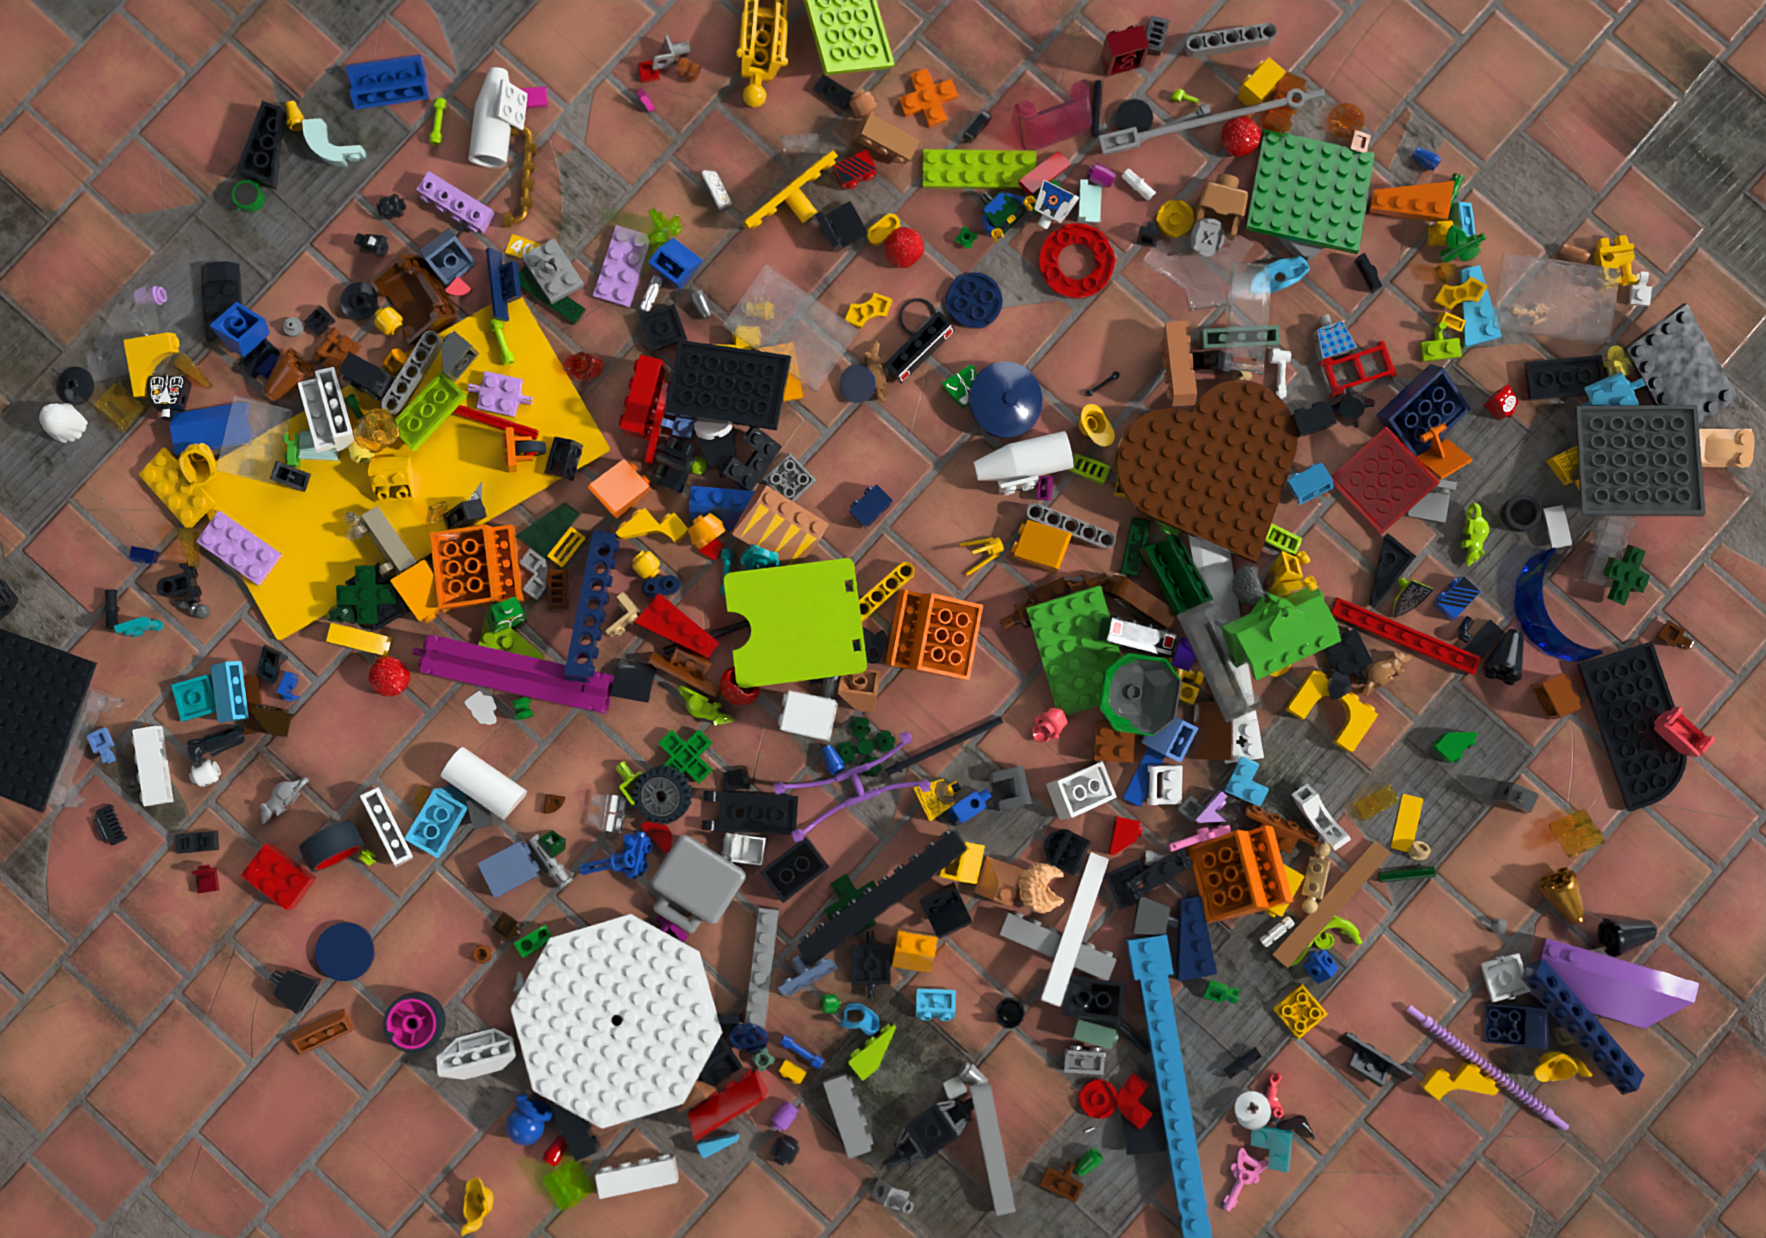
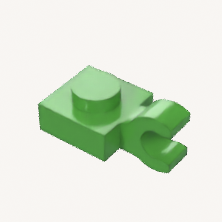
M295 433L294 440L290 441L289 434H284V441L289 445L285 452V462L291 467L301 468V459L298 458L300 455V435Z

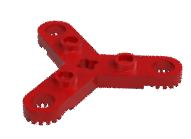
M663 380L660 397H655L654 409H652L650 420L654 421L652 430L648 429L646 440L649 441L645 458L647 463L652 464L670 381Z

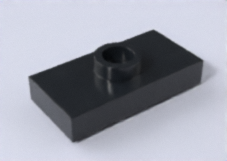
M822 74L813 88L815 93L844 111L852 99L851 95L854 94Z
M1365 253L1359 255L1355 260V264L1370 292L1374 293L1383 286L1377 276L1378 271L1374 265H1371Z

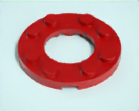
M1082 223L1067 224L1053 231L1044 241L1039 255V269L1045 283L1055 293L1070 299L1088 298L1100 292L1109 282L1115 266L1114 250L1107 237L1097 228ZM1072 244H1082L1088 247L1095 258V267L1092 273L1079 280L1065 276L1058 264L1061 251Z

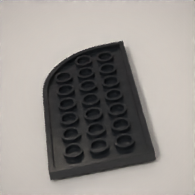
M1650 641L1577 664L1627 812L1655 804L1669 795L1681 780L1687 763V755L1679 753L1654 730V721L1663 712L1673 709L1675 705L1654 644Z

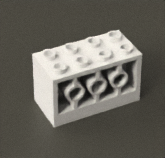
M789 691L788 695L785 694L782 704L785 707V712L780 714L778 725L781 726L780 730L830 742L838 706L837 702Z

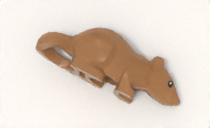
M875 341L864 354L865 360H867L866 368L874 375L876 385L874 391L881 402H885L886 371L882 367H885L886 359L885 356L879 357L880 345L878 341Z
M1394 652L1390 654V658L1373 664L1368 670V682L1363 694L1365 696L1369 695L1375 689L1393 680L1392 675L1396 677L1403 673L1404 669H1400V666L1409 662L1412 659V654Z

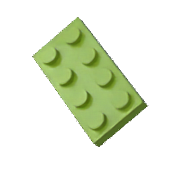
M440 371L389 427L413 451H416L468 396L444 372Z

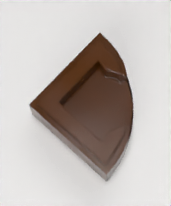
M546 794L543 814L559 810L564 804L566 797Z

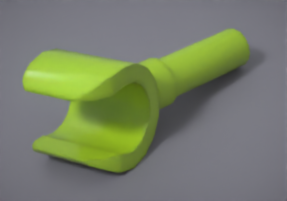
M1177 89L1171 96V99L1176 103H1180L1182 99L1198 103L1199 100L1188 96L1182 89Z

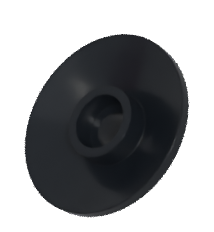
M356 282L348 285L343 290L340 297V305L348 317L355 320H363L375 312L378 305V297L370 285ZM364 300V304L359 306V301Z
M70 367L64 370L57 381V391L60 397L70 404L77 405L86 402L94 390L92 375L81 367Z

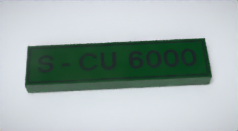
M524 266L519 272L521 288L574 325L577 324L586 311L583 306L568 296L551 304L529 269Z

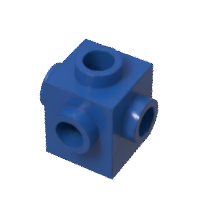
M1325 949L1318 953L1317 951L1310 953L1307 956V962L1303 965L1317 985L1332 978L1339 969Z

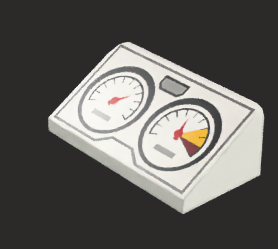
M702 171L703 179L718 209L722 210L730 206L732 203L715 171Z

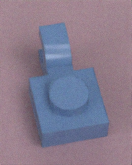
M676 416L674 422L662 418L661 428L673 430L672 436L691 440L695 420Z
M104 727L87 735L93 753H100L103 763L107 762L110 764L116 761L114 754L109 749L114 746V743L107 728Z

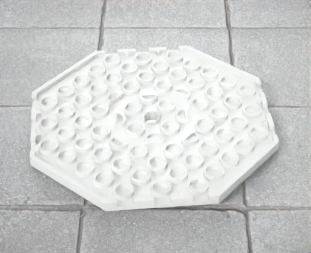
M632 914L550 938L511 1007L533 1091L602 1129L684 1104L722 1033L700 951ZM614 1015L622 1017L621 1025L614 1026L611 1019Z

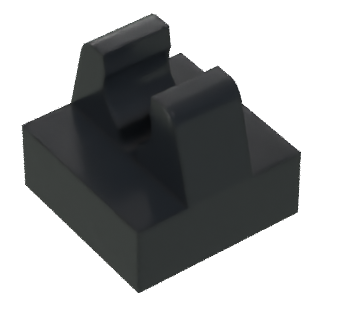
M1147 222L1146 227L1140 226L1137 244L1156 247L1159 230L1154 229L1155 223Z

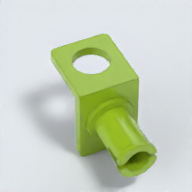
M626 762L620 763L621 767L619 765L615 767V770L624 780V783L619 788L629 802L635 806L636 801H633V797L628 792V789L636 783L643 773L639 771L633 774Z

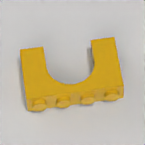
M1320 670L1310 671L1285 707V710L1300 720L1305 719L1320 698L1330 696L1328 690L1329 680L1326 679L1327 675ZM1352 692L1338 699L1345 708L1346 720L1332 741L1348 753H1353L1379 715L1374 712L1375 708L1368 703H1361L1358 701L1359 697Z

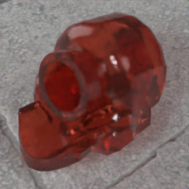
M583 351L578 352L575 356H568L562 364L565 372L569 375H574V378L578 381L596 379L604 370L602 359L599 356L586 354Z

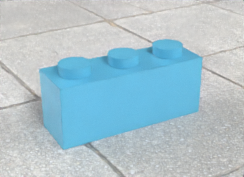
M241 661L211 665L218 723L235 722L249 718Z

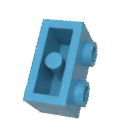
M1322 462L1309 466L1307 470L1301 473L1293 474L1287 480L1288 488L1299 506L1333 489V479Z

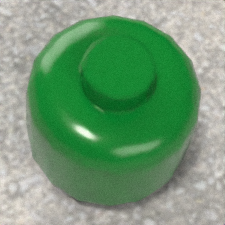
M823 994L820 999L821 1012L825 1014L836 1013L841 1004L837 995Z

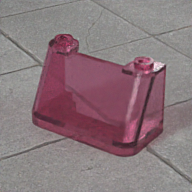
M1086 79L1076 82L1071 87L1070 93L1073 100L1037 112L1035 105L1029 101L1014 105L1011 121L1020 144L1025 151H1036L1090 130L1093 121L1090 90Z

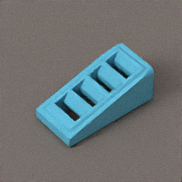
M738 1133L700 1140L696 1145L702 1158H706L737 1142L740 1136Z

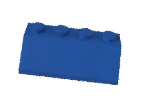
M691 486L689 526L694 525L692 521L698 516L702 515L705 517L711 513L723 521L722 524L726 530H733L755 491Z

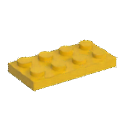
M162 448L138 474L187 529H192L216 503L202 486L190 487V482L181 470L180 462L168 448Z

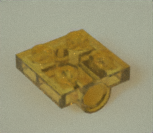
M1585 809L1549 823V829L1568 858L1605 843V838Z

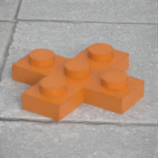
M928 68L910 74L915 92L899 97L905 117L923 111L929 128L947 122L942 104L958 98L952 79L934 85Z

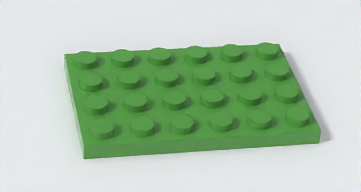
M1094 586L1027 607V614L1055 708L1062 709L1067 716L1100 706L1105 669L1121 658L1117 645L1098 641L1102 618H1110L1101 586Z

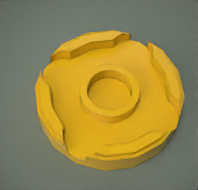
M1182 200L1167 201L1157 213V226L1168 237H1183L1194 224L1193 210L1189 204Z

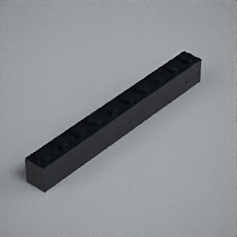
M948 829L940 835L941 840L936 843L934 841L930 842L924 847L926 851L922 854L917 852L909 858L910 862L907 865L901 864L893 870L894 874L888 878L886 875L877 882L879 885L874 889L870 887L862 893L863 897L858 901L856 898L846 905L848 907L843 912L837 911L831 916L832 920L827 924L824 921L815 927L816 932L812 935L807 933L800 938L801 943L797 947L809 965L815 964L970 850L957 830L951 831Z

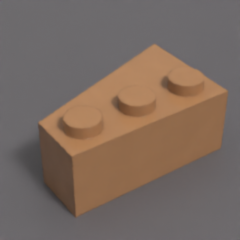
M870 113L860 120L851 141L893 158L894 161L900 164H906L911 161L920 140Z

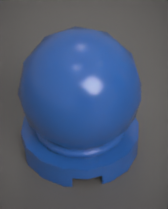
M526 1094L518 1096L515 1101V1105L518 1108L509 1114L505 1124L507 1137L513 1143L521 1146H530L543 1135L544 1121H549L554 1114L553 1111H550L551 1107L537 1098L534 1101L526 1099Z

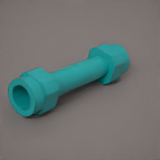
M721 549L723 585H720V595L726 596L724 577L726 574L731 573L733 549Z

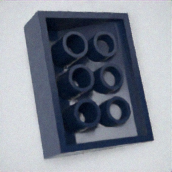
M1430 364L1376 416L1383 427L1387 426L1417 457L1431 447L1430 440L1425 443L1420 440L1421 435L1428 432L1429 428H1435L1444 423L1447 430L1438 435L1440 439L1471 409L1445 369Z

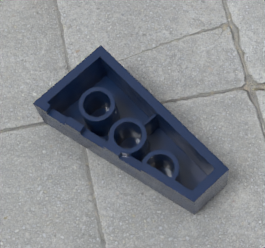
M1195 895L1178 899L1179 925L1176 980L1180 982L1217 974L1201 896Z

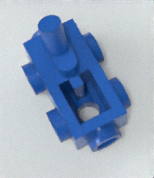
M635 831V834L627 833L623 837L624 848L622 854L630 850L633 852L636 860L633 868L624 867L619 870V872L626 873L625 877L636 879L637 876H643V873L648 869L646 859L647 854L652 850V843L650 842L651 838L646 837L647 833Z

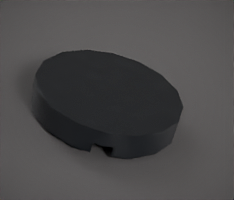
M1130 99L1120 105L1116 113L1115 120L1118 129L1121 131L1136 127L1137 133L1148 131L1153 122L1152 109L1143 100Z

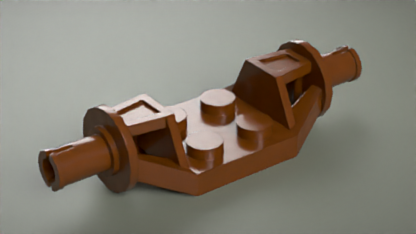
M1105 572L1092 579L1087 578L1085 574L1075 577H1062L1029 592L1019 604L1014 605L1015 613L1000 619V623L1002 625L1009 622L1002 626L1004 631L1017 624H1021L1024 629L1031 627L1030 621L1026 622V620H1029L1027 607L1100 585L1102 587L1109 584V579L1100 581L1107 577Z

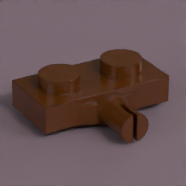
M1067 1161L1064 1171H1057L1047 1166L1039 1183L1040 1186L1076 1203L1084 1184L1073 1179L1070 1175L1075 1166L1070 1161Z

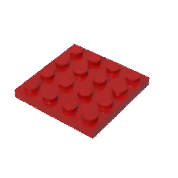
M1387 426L1331 476L1333 485L1381 534L1440 484V481Z

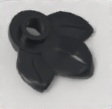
M862 627L867 662L875 664L881 660L882 650L887 645L886 633L884 630H881L874 635L870 630ZM859 639L858 642L853 643L854 651H860ZM875 651L876 657L871 658L869 652Z

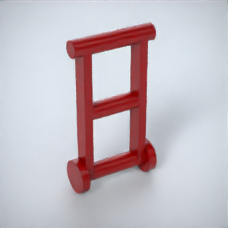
M1384 341L1378 342L1377 347L1334 361L1330 357L1317 363L1318 367L1323 366L1332 391L1329 394L1330 398L1344 394L1347 386L1352 388L1388 375L1390 379L1397 376ZM1380 351L1387 371L1366 378L1359 357ZM1352 360L1359 380L1338 387L1331 366Z

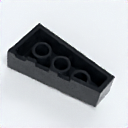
M262 100L236 169L241 177L277 189L285 117L281 107Z

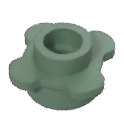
M767 1048L761 1050L758 1054L752 1055L751 1058L760 1071H765L766 1067L775 1062V1058L768 1053Z

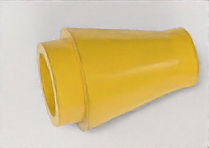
M286 102L287 126L293 131L303 129L302 120H305V118L298 109L296 102Z

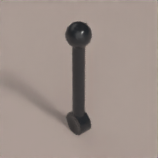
M1113 372L1111 377L1093 389H1088L1086 395L1090 397L1093 395V392L1113 379H1118L1120 376L1119 372Z

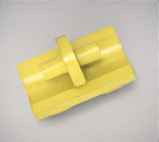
M1611 346L1606 354L1609 361H1603V367L1607 369V376H1612L1621 371L1624 375H1629L1628 364L1631 363L1628 358H1623V348Z

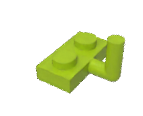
M1441 322L1434 328L1435 341L1420 343L1422 362L1462 357L1459 338L1443 340L1442 331L1447 327L1446 322Z

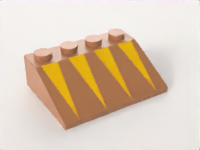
M759 484L731 534L748 545L755 544L760 548L777 552L780 564L787 566L801 564L820 541L829 523L769 486Z

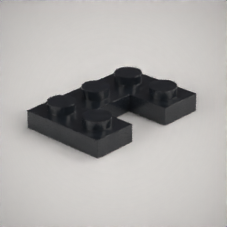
M750 427L741 439L754 449L746 464H742L730 455L720 470L725 476L747 491L753 490L782 447L765 432L756 427Z
M380 562L374 564L376 565L377 584L389 579L388 575L382 577L380 574ZM355 576L345 581L346 585H356ZM398 595L396 604H378V623H371L376 631L408 613L410 610L401 596Z

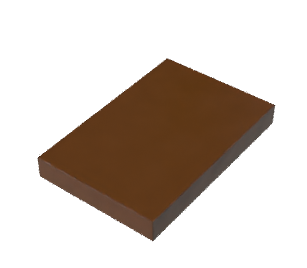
M1194 702V726L1198 730L1193 738V759L1233 760L1234 702Z

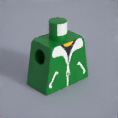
M973 364L945 380L941 385L943 390L961 409L968 406L969 389L977 375Z
M517 597L491 605L486 614V619L493 634L527 621Z

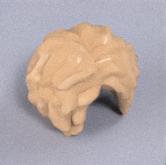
M1033 863L1028 870H1024L1021 874L1018 885L1020 888V900L1035 913L1045 914L1060 906L1064 902L1063 898L1056 896L1047 884L1052 878L1064 877L1063 873L1055 866Z

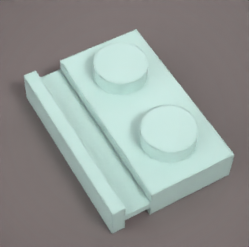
M300 431L299 459L339 461V451L336 448L317 453L311 431Z

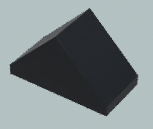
M276 461L269 479L305 492L311 474Z

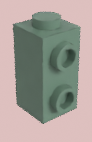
M1076 1019L1072 1038L1111 1049L1112 1045L1117 1043L1118 1034H1116V1029L1113 1027Z

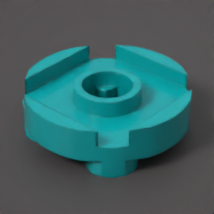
M755 544L750 545L741 557V564L743 565L744 563L746 570L779 567L780 561L777 552L760 548Z

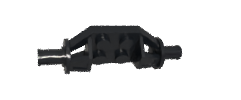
M957 1097L952 1101L935 1103L906 1124L897 1142L893 1143L896 1152L881 1161L883 1166H886L885 1169L890 1172L901 1162L906 1163L909 1167L911 1163L928 1160L960 1137L968 1122L973 1121L970 1116V1112L974 1110L972 1097L965 1102L960 1101ZM957 1105L959 1106V1107H957V1108H955V1109H953V1110H951V1111H949V1112L946 1111V1110H949V1109H951V1108H953V1107H955V1106H957ZM909 1138L910 1140L901 1148V1146Z

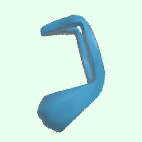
M858 1002L846 1005L843 1014L844 1020L840 1021L839 1024L841 1027L848 1029L861 1028L866 1035L870 1036L875 1034L880 1027L878 1016L865 1005ZM848 1010L862 1011L863 1019L856 1023L848 1022Z

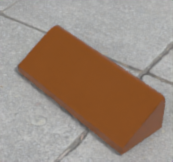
M342 1009L292 1032L290 1041L299 1055H302L352 1032L354 1029L345 1009Z

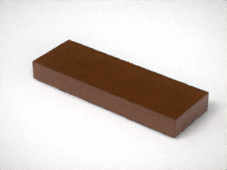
M257 675L245 676L243 678L249 718L243 719L245 735L266 732L251 712L252 707H257V704L262 705L259 677Z

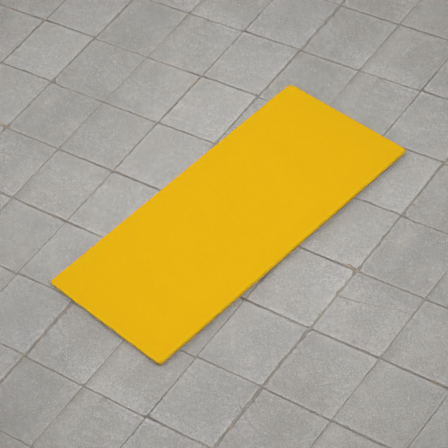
M523 297L508 304L509 321H501L504 326L502 332L508 350L514 356V363L503 365V362H501L500 355L502 353L495 333L490 330L489 321L496 319L493 316L492 304L438 334L443 340L447 334L455 331L479 353L475 360L454 382L468 396L460 405L539 431L538 438L536 440L532 439V441L544 442L546 444V453L533 457L534 461L516 463L517 472L509 473V467H505L504 452H507V448L503 449L502 433H506L505 430L451 413L416 451H413L389 427L399 415L392 416L382 408L381 402L383 399L377 401L364 391L362 393L351 385L341 389L343 400L347 396L354 394L359 401L358 406L367 421L376 429L377 435L371 438L375 450L374 458L410 456L414 472V500L376 502L368 474L370 462L358 464L350 458L348 447L339 451V461L301 459V468L297 469L311 474L305 492L269 479L276 461L287 465L285 462V452L289 445L284 441V434H289V440L293 441L295 433L300 435V431H311L305 410L255 438L251 443L241 446L216 461V477L202 486L216 502L206 513L210 521L218 511H222L283 554L261 585H257L240 573L277 640L289 637L341 607L342 605H337L336 586L346 585L345 581L355 576V566L374 565L378 562L381 565L388 563L368 533L360 539H356L353 535V529L361 525L360 518L364 513L378 506L416 562H419L432 554L430 533L447 530L442 515L459 503L468 501L481 482L482 503L487 517L467 527L483 525L563 479L562 477L544 473L554 436L571 439L583 444L577 470L610 451L609 445ZM436 337L429 340V345H433L436 342ZM414 348L405 353L408 358ZM442 348L405 408L440 371L443 372ZM426 353L419 356V361L425 360ZM384 365L380 367L394 379L398 376V374L393 376ZM416 369L409 372V377L416 375ZM485 371L523 379L522 395L533 397L532 405L520 403L517 408L516 417L477 408L479 393L468 391V385L471 383L480 386L483 382ZM405 385L399 388V393L406 391ZM396 402L389 404V410L396 407ZM345 404L353 437L363 434V427L352 409H349ZM514 434V437H524L521 435ZM395 572L389 573L388 577L391 578L396 575Z

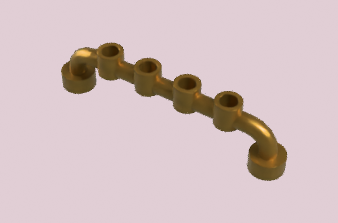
M511 125V136H519V133H523L526 139L524 145L520 214L513 217V213L504 212L503 224L507 228H512V224L523 222L527 217L528 209L533 208V198L529 197V191H534V179H530L531 172L535 173L536 163L532 161V154L537 153V143H533V134L526 126H523V130H519Z

